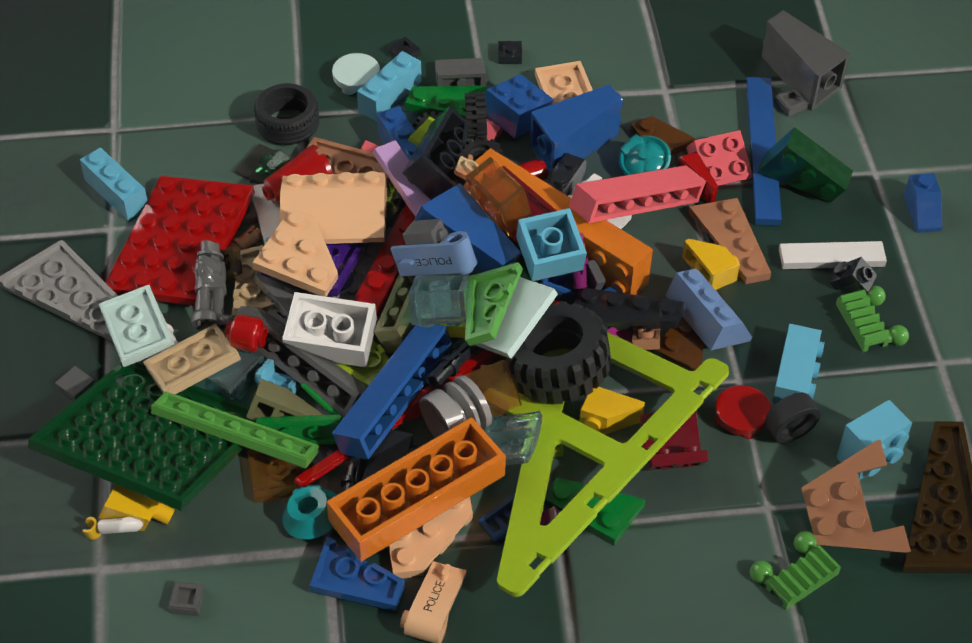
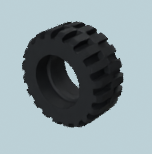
M567 302L551 303L512 359L504 356L508 376L514 388L519 393L524 394L525 397L533 401L538 399V402L548 404V402L563 404V401L570 400V402H574L582 395L588 396L593 392V388L597 389L603 383V378L607 377L610 371L609 366L611 365L608 335L602 319L587 307L583 309V306L573 303L568 305ZM554 349H573L560 356H541Z

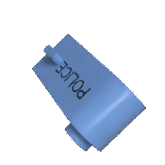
M465 231L451 233L445 236L440 243L392 246L391 248L400 276L454 273L466 275L472 272L477 265L469 236Z

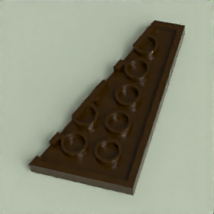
M935 421L909 537L911 552L906 553L902 573L972 574V462L963 422Z

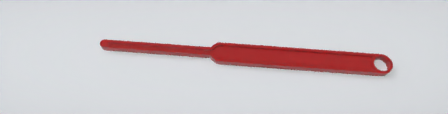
M484 349L467 360L460 367L459 372L454 377H449L438 389L443 391L444 385L448 382H453L456 377L465 375L471 378L475 371H481L493 360L499 359L503 361L505 358L502 355ZM427 386L421 390L392 429L406 420H414L421 415L419 408L420 399L436 389ZM338 449L297 476L294 483L298 488L310 485L346 461L349 455L341 454Z

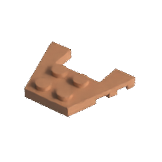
M876 440L801 488L817 545L900 553L911 552L904 525L873 532L858 473L888 466L881 440Z

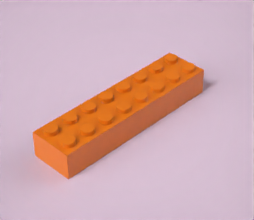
M491 148L475 161L483 167L479 179L482 183L504 165L557 211L570 208L579 233L584 234V247L587 252L588 261L596 260L606 280L604 284L606 287H612L619 293L637 295L649 283L652 248L607 220L588 223L569 207L572 198Z

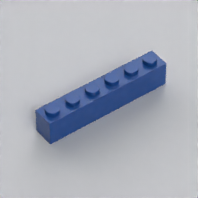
M421 321L415 325L332 432L341 454L363 459L371 457L425 385L426 375L439 365V360L452 349L453 343L446 325Z

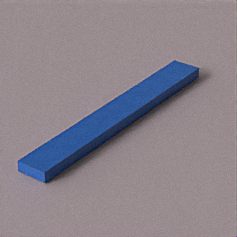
M747 77L746 88L755 225L780 226L782 218L779 181L757 172L765 153L776 144L771 78Z

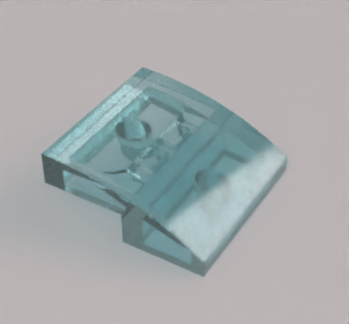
M540 411L494 417L492 424L485 429V433L506 455V466L529 462L539 438L542 414Z

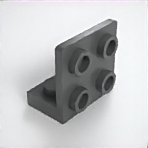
M481 58L435 60L437 86H485L486 72Z

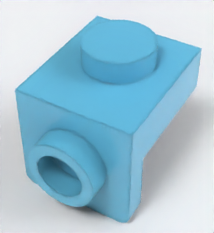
M267 359L255 373L257 387L261 379L287 388L294 394L300 387V383L291 376L275 372L274 360Z

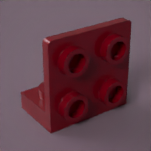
M696 411L646 463V471L703 466L709 461L707 450H701ZM654 413L642 414L640 416L641 427ZM648 439L643 445L644 449L648 450L654 441Z

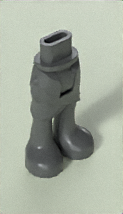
M208 240L201 241V251L197 253L195 263V292L197 297L195 310L191 317V326L196 330H204L217 324L222 330L235 317L225 315L224 296L227 294L225 262L222 261L224 255L220 253V245L218 243ZM209 293H211L210 308H209Z

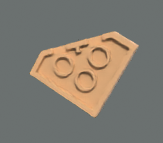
M290 208L253 261L254 270L319 296L326 297L338 279V271L315 217L294 208Z
M470 497L390 544L389 552L392 573L400 578L423 576L430 568L433 560L439 554L441 555L454 541L455 535L463 526L466 527L473 519Z

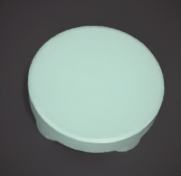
M362 53L342 56L334 63L332 68L335 84L342 88L343 93L346 95L355 94L380 71L378 62L373 57Z

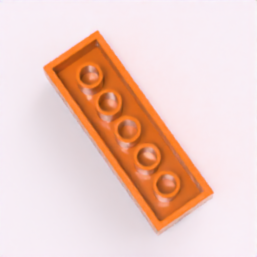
M471 417L328 500V521L360 562L505 476L506 455Z

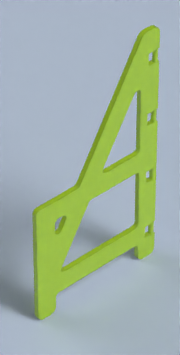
M607 332L611 363L673 392V395L626 443H620L562 413L564 401L563 404H555L554 402L544 404L538 402V399L533 401L525 397L524 394L519 393L514 388V385L510 382L508 371H506L483 395L488 405L526 424L530 428L497 576L498 587L513 597L522 596L538 580L539 575L551 563L553 564L597 517V513L613 500L703 404L704 399L713 390L715 391L728 377L729 367L727 364L717 359L709 358L695 371H688ZM554 349L541 356H560L573 349ZM699 385H702L706 388L700 395L696 394L694 391ZM648 439L654 441L648 450L642 448ZM563 444L604 466L548 525H540L554 451L557 445ZM594 496L601 499L593 508L587 505ZM537 557H540L543 561L535 570L532 569L529 565Z

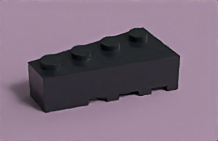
M451 106L430 124L402 172L407 180L420 189L430 200L458 185V179L461 178L454 174V170L460 156L464 157L465 155L462 147L466 144L469 123Z

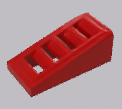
M696 152L681 156L678 167L687 165L706 181L700 197L707 203L715 202L718 185L699 154Z

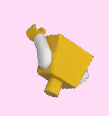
M115 484L98 517L102 520L98 523L94 517H88L85 523L91 529H84L82 532L88 539L95 540L101 534L145 531L151 518L168 525L175 509Z

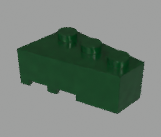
M794 127L765 153L757 172L831 203L846 191L853 170Z

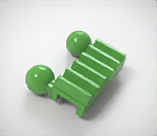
M876 285L872 286L869 292L861 290L841 295L837 298L836 306L863 352L868 351L869 346L881 343L882 347L887 346L888 343L902 346L909 339V332L902 325H894L889 330H884V322H880L879 313L875 314V306L881 305L886 295L885 291Z
M802 531L794 538L795 549L801 554H806L804 558L800 557L796 564L791 563L787 570L782 569L778 576L773 575L772 566L763 560L756 561L750 568L751 579L758 584H765L769 593L774 591L783 601L782 607L785 610L837 576L841 569L838 563L820 545L817 546L815 536L809 531Z

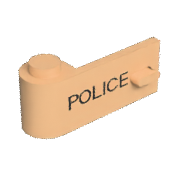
M432 562L410 610L403 612L400 628H404V635L431 643L442 642L448 623L449 612L464 581L467 570L452 567L450 564L445 565Z

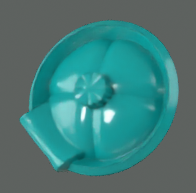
M635 134L620 147L619 166L625 175L662 170L669 167L671 161L670 149L663 140L657 137H639Z
M320 485L302 486L295 489L282 515V523L285 530L291 536L299 539H313L329 532L333 526L328 521L327 501L335 497L336 494L327 489H322Z

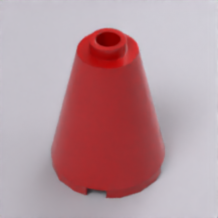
M316 145L307 147L265 179L264 186L262 187L265 198L273 203H280L283 176L292 174H333L324 153L319 155L315 151L319 147Z

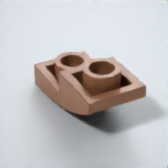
M641 325L633 326L632 344L644 350L660 349V329H642Z

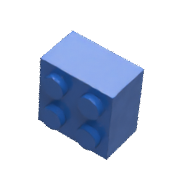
M520 74L486 89V117L513 138H517L530 132L531 112L552 105L554 99Z

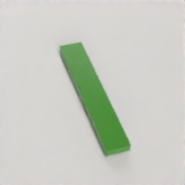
M167 391L151 407V413L303 468H307L318 454L319 445Z

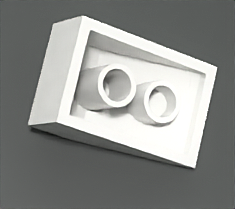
M294 292L282 341L340 364L366 367L377 322L375 304Z

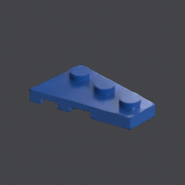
M327 536L309 587L310 592L397 612L405 583L402 578L376 563L371 564L365 560L360 562L350 548L346 550L336 544V540Z

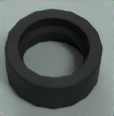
M804 392L794 393L777 402L766 414L764 423L777 442L789 443L809 433L819 422L821 412L809 394Z

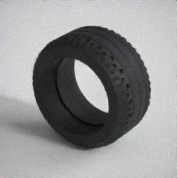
M291 83L274 85L264 90L255 101L254 116L256 128L260 135L271 143L279 145L298 144L310 138L318 128L319 109L317 99L309 89L301 85ZM286 109L302 112L299 116L290 119H278L271 116L278 111Z

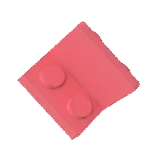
M741 130L694 140L686 147L688 154L696 152L699 154L718 186L748 180L753 177Z

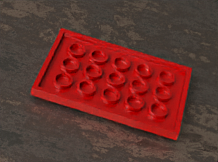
M160 176L105 283L118 296L150 285L156 301L195 306L197 297L195 292V263L197 253L201 251V241L208 240L218 243L220 251L230 248L232 240L255 194L253 185Z

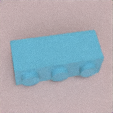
M403 51L399 53L357 91L358 112L377 122V113L392 109L410 93L412 87L418 86L422 82L421 61Z
M101 147L80 159L85 181L128 222L141 214L145 204L148 202L145 188Z
M789 324L772 403H777L789 395L801 392L809 394L813 400L816 384L811 383L812 378L817 379L820 363L815 361L816 357H822L825 342L820 341L822 330Z

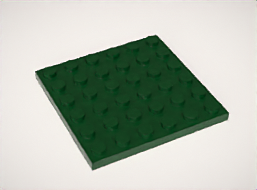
M122 362L28 439V448L180 511L235 458L244 446L152 414V404L163 394L144 365L133 363L123 367ZM192 385L175 394L256 423V421L246 418L249 406L198 386Z

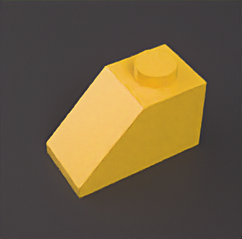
M693 239L685 240L682 258L691 269H697L715 290L737 281L740 268L739 260L725 246Z
M601 387L593 388V392L587 396L581 408L580 422L600 433L608 434L640 423V416L644 413L645 402Z

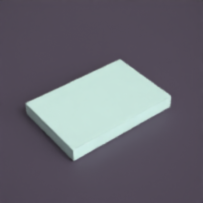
M520 277L496 338L476 344V346L512 359L558 295L555 289Z
M150 285L98 304L123 367L154 356L175 345Z

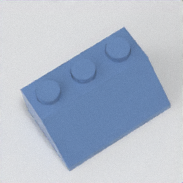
M697 269L676 273L665 296L668 300L684 302L682 317L710 351L751 341L752 336L743 322Z

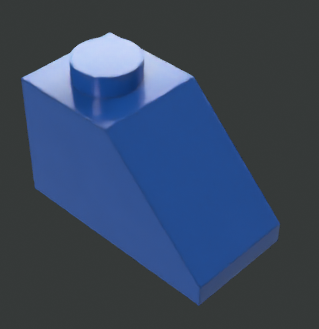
M935 174L909 175L904 198L916 232L941 231V190Z

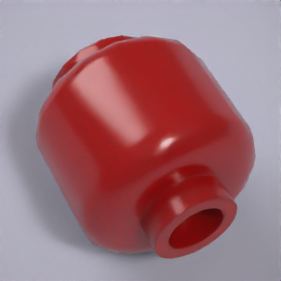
M243 314L237 315L232 322L229 321L225 329V337L229 338L231 347L250 353L263 348L268 336V327L264 326L262 319Z

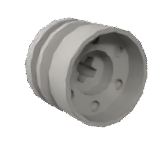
M460 375L453 382L446 383L443 391L436 389L422 397L419 401L422 418L434 438L471 417L483 430L492 424V414L484 395L478 386L465 375Z

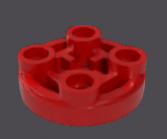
M745 385L731 386L723 390L717 397L715 423L733 434L741 435L745 439H752L756 436V433H759L766 427L764 420L766 414L771 409L770 402L756 388Z

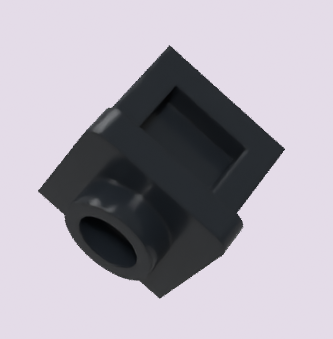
M862 257L848 262L843 261L835 267L834 274L829 283L835 290L855 283L861 290L869 292L877 274Z

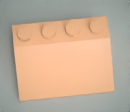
M386 172L292 174L283 176L280 192L279 224L290 208H294L315 217L326 244L385 242L388 206Z

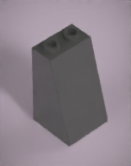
M784 10L776 16L769 18L766 23L767 29L762 43V57L790 89L796 88L809 102L808 109L812 111L842 88L850 53Z

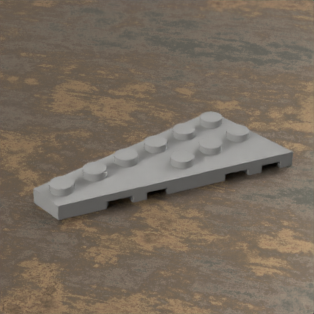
M63 240L58 241L0 276L1 288L113 342L98 304L115 298L118 295Z

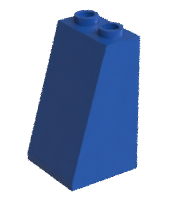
M609 84L531 112L530 148L539 160L545 162L549 175L552 169L557 166L564 153L584 159L618 135L619 124L621 123V106H623L621 95L618 92L616 93Z
M460 183L422 205L414 220L441 218L448 234L458 231L467 232L477 260L474 270L469 274L463 275L468 280L471 275L514 264L522 254Z

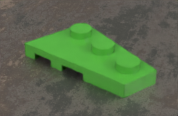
M519 262L469 276L465 341L469 346L496 338L523 271Z

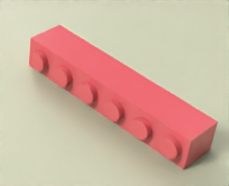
M685 165L576 184L569 207L588 223L697 203L706 181Z

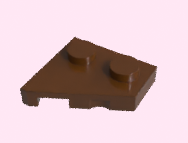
M653 116L633 122L630 127L633 135L637 134L639 137L654 136L663 140L668 145L671 155L687 150L686 147L696 140L694 137Z
M681 317L678 328H670L660 341V349H654V354L688 371H695L702 364L703 341L686 320Z

